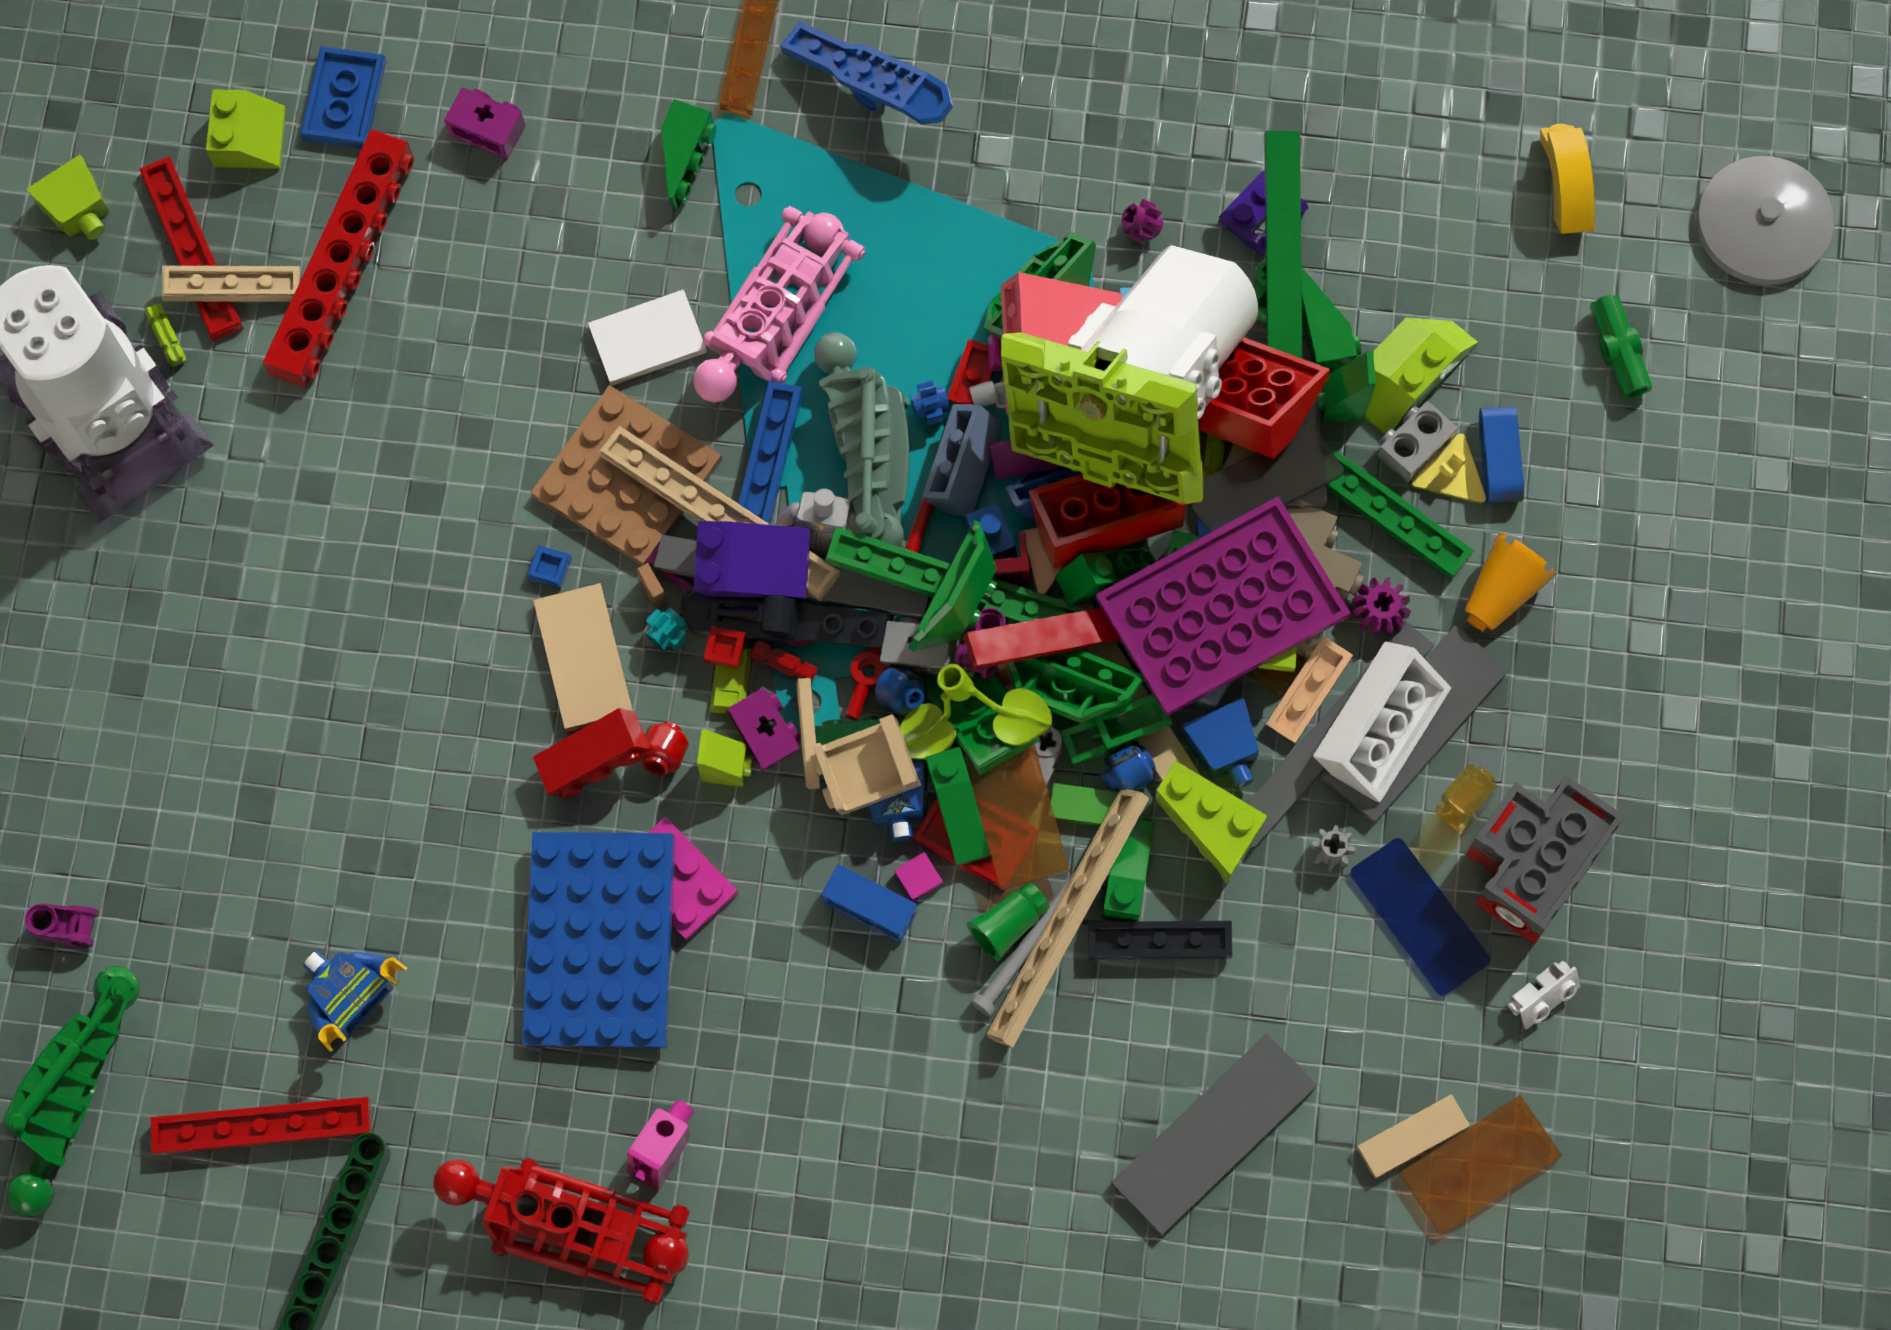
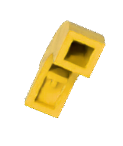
M1555 124L1550 128L1540 129V142L1548 156L1552 171L1554 221L1560 233L1594 231L1595 198L1589 151L1582 129L1574 128L1573 125L1569 126L1567 124Z

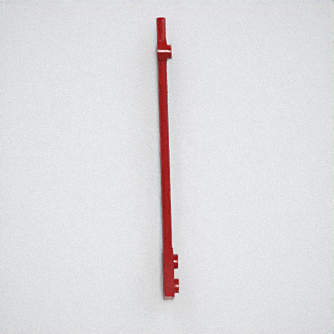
M968 339L947 396L949 405H974L969 387L992 380L994 371L989 370L987 344ZM922 499L905 549L916 553L919 551L934 506L925 499ZM890 615L889 621H894L895 615ZM869 648L868 651L858 654L853 659L851 675L856 685L845 713L846 718L857 721L869 689L875 688L878 678L886 670V666L880 662L882 649ZM866 668H873L875 670L874 675L870 677L864 676L862 672Z

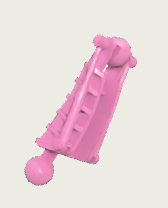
M791 206L783 210L781 216L782 221L785 223L758 266L752 269L714 331L707 332L703 337L704 345L719 354L720 357L719 359L706 360L696 369L693 376V385L697 394L702 399L715 403L729 398L737 385L735 370L740 363L750 367L756 376L767 382L785 384L787 380L786 371L826 307L824 305L852 260L858 262L863 259L866 253L864 246L853 240L849 241L850 234L844 231L841 221L835 215L825 212L814 215L811 212H807L803 216L802 212ZM792 226L795 227L792 233L789 235V237L785 238L791 230ZM803 240L809 250L799 246ZM842 252H844L845 257L833 274L831 267ZM789 283L800 288L796 296L786 290ZM826 286V288L820 296L819 290L821 289V287ZM766 305H773V306H775V307H774V308H767V307H765V306H766ZM749 329H753V330H756L757 332H755V333H750V332H747V331H748Z

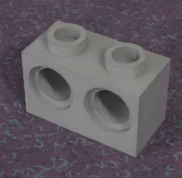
M1428 400L1420 408L1417 406L1411 408L1402 419L1404 424L1397 431L1390 429L1378 443L1381 447L1377 459L1406 485L1455 438L1458 429L1455 424ZM1429 425L1435 432L1425 434L1419 430L1418 426ZM1400 447L1406 448L1411 452V456L1401 457L1395 452V449Z

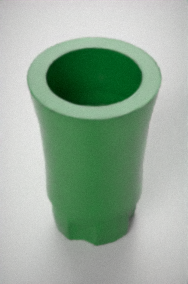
M1027 883L1018 891H1012L985 913L967 922V928L983 951L992 959L1000 961L1010 947L1039 921V917L1050 908V905L1035 885Z

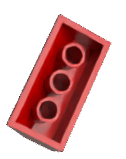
M1083 474L1029 491L1040 540L1053 569L1070 564L1081 554L1110 551L1181 528L1184 523L1185 504L1134 488L1129 489L1125 485L1118 483L1113 488L1083 479Z

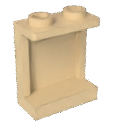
M893 714L879 719L880 724L824 745L821 743L813 745L816 754L811 756V761L817 776L824 775L827 788L822 789L829 809L835 808L842 816L921 786L900 726Z

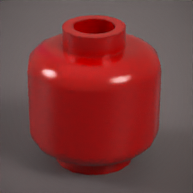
M672 722L649 726L645 737L650 750L640 755L642 766L648 772L658 776H665L668 773L677 771L689 747L687 737L682 732V729Z

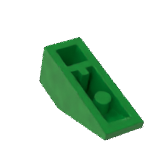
M1301 268L1302 323L1311 362L1330 369V372H1334L1361 355L1360 339L1358 335L1353 336L1350 323L1307 272Z
M1373 351L1363 353L1329 375L1315 400V410L1321 411L1322 423L1363 422L1376 384Z
M960 747L926 756L927 771L956 865L960 866L990 857L989 846Z
M1138 819L1110 870L1102 919L1115 922L1138 921L1154 822Z

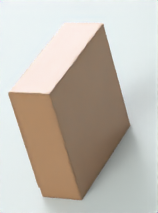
M647 563L637 568L639 581L653 606L658 608L667 603L665 593L649 564Z

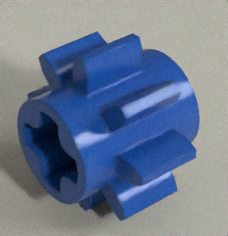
M932 380L916 384L917 393L910 395L916 419L925 418L927 425L943 422V412L950 411L944 386L936 388Z

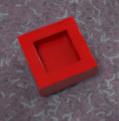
M711 626L703 658L704 662L739 670L747 637L746 633Z

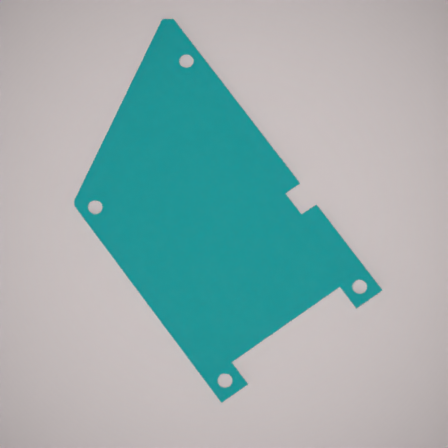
M726 111L714 121L717 130L713 146L731 303L752 269L758 266L785 222L782 221L781 215L788 206L802 212L803 216L807 212H811L814 215L824 212L835 215L841 221L844 231L850 234L849 241L853 240L864 246L866 251L862 260L858 262L852 260L824 305L826 307L786 371L787 380L785 384L800 386L804 392L780 488L787 487L789 505L793 502L800 503L804 492L815 493L820 489L831 490L836 497L848 498L849 496L848 481L844 478L847 464L838 450L828 412V402L831 400L827 392L820 388L819 381L830 374L819 369L814 359V348L820 338L827 333L833 332L845 334L852 339L857 349V359L850 371L858 370L862 367L875 369L885 379L886 387H896L908 400L905 414L909 439V473L905 503L901 506L903 540L907 543L953 407L949 405L950 411L943 412V422L927 425L925 418L916 419L910 395L917 393L916 384L932 380L936 388L944 386L948 396L968 339L988 345V337L992 334L987 333L983 325L986 322L989 303L1001 291V284L1017 274L1033 255L1049 245L1062 240ZM752 183L760 188L762 196L756 205L747 207L737 202L735 193L741 185ZM792 226L791 230L785 238L789 237V235L792 233L795 227ZM803 240L799 246L809 250ZM842 252L831 267L833 274L845 257L844 252ZM1091 272L1089 287L1094 288L1093 274ZM789 283L786 290L796 296L800 288ZM826 286L821 287V289L819 290L820 296L826 288ZM766 305L765 307H767V308H774L775 306H773V305ZM749 329L747 332L755 333L757 331ZM740 363L738 367L748 455L750 458L768 382L756 376L750 367ZM994 371L992 377L993 384L1001 381L1003 371ZM996 403L984 406V409L1003 423L997 442L1011 439L1009 420L1005 408L998 409ZM991 458L974 512L994 504L999 505L1015 542L1017 558H1019V532L1037 528L1036 520L1017 513L1006 493L1005 488L1010 484H1014L1020 476L996 480ZM934 507L918 553L947 563L952 562L966 537L963 528L965 516L945 515ZM1132 543L1113 550L1132 549ZM814 553L825 561L826 555ZM999 555L995 559H1004L1005 555ZM1029 570V590L1034 591ZM1059 584L1050 597L1060 599L1065 596ZM810 600L819 606L863 610L858 608ZM1097 601L1091 603L1095 609L1101 608ZM895 616L894 622H900L901 618L906 617ZM816 642L801 647L770 644L772 645V650L778 648L801 659L800 663L803 665L804 662L816 666L817 674L811 683V690L820 696L821 707L814 714V725L822 726L824 721L840 720L835 679L852 677L851 663L858 654L868 651L869 648ZM1117 642L1122 653L1129 656L1122 642ZM1132 661L1133 670L1135 672L1140 673L1137 667L1135 666L1134 662ZM866 668L862 674L872 675L875 673V670L873 668ZM773 669L775 693L784 709L779 713L786 724L792 722L798 733L801 734L800 716L794 708V699L798 694L797 677L793 676V678H790ZM1143 682V686L1145 687L1147 692H1149V687L1146 683Z

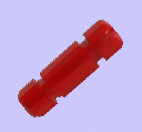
M757 641L751 652L753 660L761 664L765 661L768 663V667L790 678L796 676V681L804 678H810L811 683L814 681L817 674L816 666L804 662L803 665L800 663L801 659L778 648L772 650V645L766 642Z

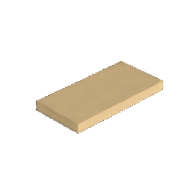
M601 583L533 600L565 731L569 732L584 728L618 708L633 711Z

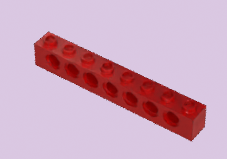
M373 129L370 130L263 360L269 375L307 388L311 378L314 379L317 376L321 365L319 359L324 349H328L332 344L334 338L333 329L337 320H341L346 313L348 306L347 298L351 290H356L361 279L360 270L364 261H369L372 257L376 235L378 232H382L387 224V211L391 203H396L401 192L400 183L404 175H408L412 170L414 156L408 141ZM380 169H389L384 175H375ZM366 198H376L370 204H362ZM362 226L359 232L348 233L352 227ZM349 255L346 261L341 263L335 262L339 256ZM335 284L334 289L331 291H321L324 286ZM312 314H322L318 320L308 321ZM300 343H309L302 351L294 350Z

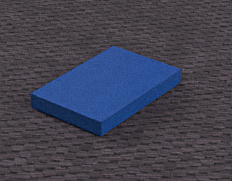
M320 46L300 133L303 141L362 149L372 129L387 61L385 55Z

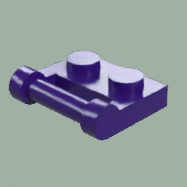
M1262 171L1221 213L1218 222L1256 253L1264 256L1265 231L1261 235L1254 233L1265 220V171ZM1301 198L1302 216L1309 208L1307 203Z

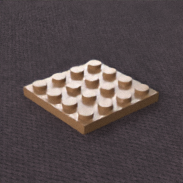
M609 385L533 488L531 495L547 507L643 566L647 564L646 560L659 546L661 536L669 535L685 512L602 458L599 454L600 449L618 426H621L704 482L708 481L723 459L720 453Z

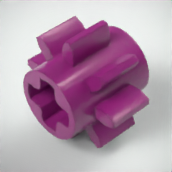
M1142 199L1140 205L1132 203L1124 210L1122 215L1123 232L1129 235V239L1143 244L1145 238L1149 240L1156 238L1163 228V218L1160 216L1162 211L1156 208V204Z

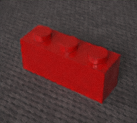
M618 708L534 755L533 760L547 794L569 799L582 793V787L591 782L598 783L608 779L612 775L611 771L620 766H630L641 759L640 755L650 750V747L636 713Z

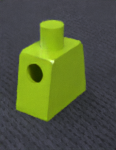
M80 154L27 188L37 207L68 236H73L82 230L88 239L93 240L104 233L105 226L99 219L106 215L109 210L91 171Z

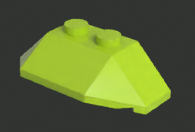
M1406 317L1373 351L1376 384L1364 418L1384 435L1390 429L1396 431L1403 423L1402 419L1407 412L1414 406L1418 407L1476 347L1478 342L1453 321Z

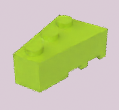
M1177 761L1173 763L1156 791L1155 801L1178 828L1192 840L1204 858L1211 862L1221 874L1223 880L1229 884L1265 826L1267 815Z

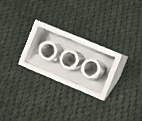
M1384 642L1313 757L1332 776L1380 803L1451 690V687L1415 648Z

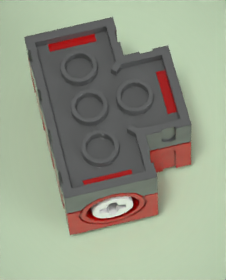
M1567 775L1564 776L1546 803L1537 796H1532L1526 792L1524 787L1515 782L1477 834L1466 854L1467 857L1474 862H1479L1486 867L1487 871L1494 875L1484 887L1475 904L1533 945L1539 940L1626 817Z

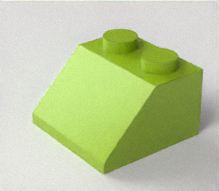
M212 89L206 152L213 166L217 168L280 169L286 107L246 90Z

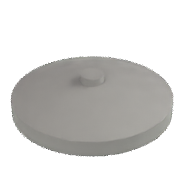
M1753 156L1727 165L1710 180L1698 205L1697 230L1700 241L1709 257L1726 273L1753 284L1777 285L1802 277L1818 264L1832 239L1834 213L1827 192L1820 182L1806 169L1778 157Z

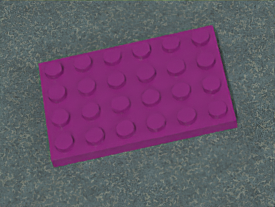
M1279 496L1096 594L1095 598L1138 671L1144 676L1147 686L1166 717L1349 618L1351 614Z

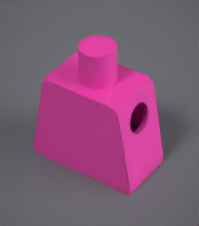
M676 1100L669 1112L660 1108L656 1109L627 1152L629 1175L657 1191L661 1189L689 1141V1125L687 1122L694 1113L691 1106L681 1100Z

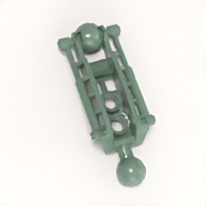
M838 332L827 333L817 342L814 348V359L819 369L830 374L821 379L819 385L820 388L827 392L831 400L828 402V412L838 450L847 464L844 478L848 481V499L853 504L856 514L855 524L860 529V534L905 549L906 541L903 540V528L901 526V506L905 503L909 473V439L905 414L908 400L896 387H886L885 379L875 369L862 367L861 369L850 371L857 359V349L852 339Z

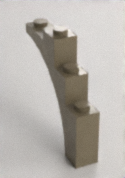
M1234 444L1223 467L1220 481L1243 493L1258 506L1279 496L1344 603H1346L1349 594L1356 596L1364 579L1363 576L1359 575L1362 562L1332 550L1339 531L1334 529L1338 517L1308 504L1315 486L1310 484L1313 471L1278 456L1272 459ZM1323 632L1297 645L1296 654L1305 658L1309 647L1316 648Z

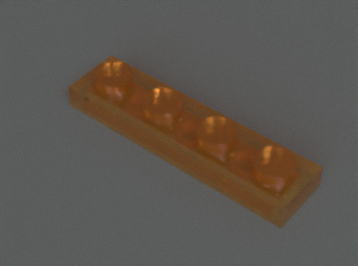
M744 0L719 103L720 110L753 116L780 0Z

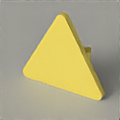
M1462 433L1458 434L1411 482L1412 487L1479 504L1484 503L1486 500L1465 435Z

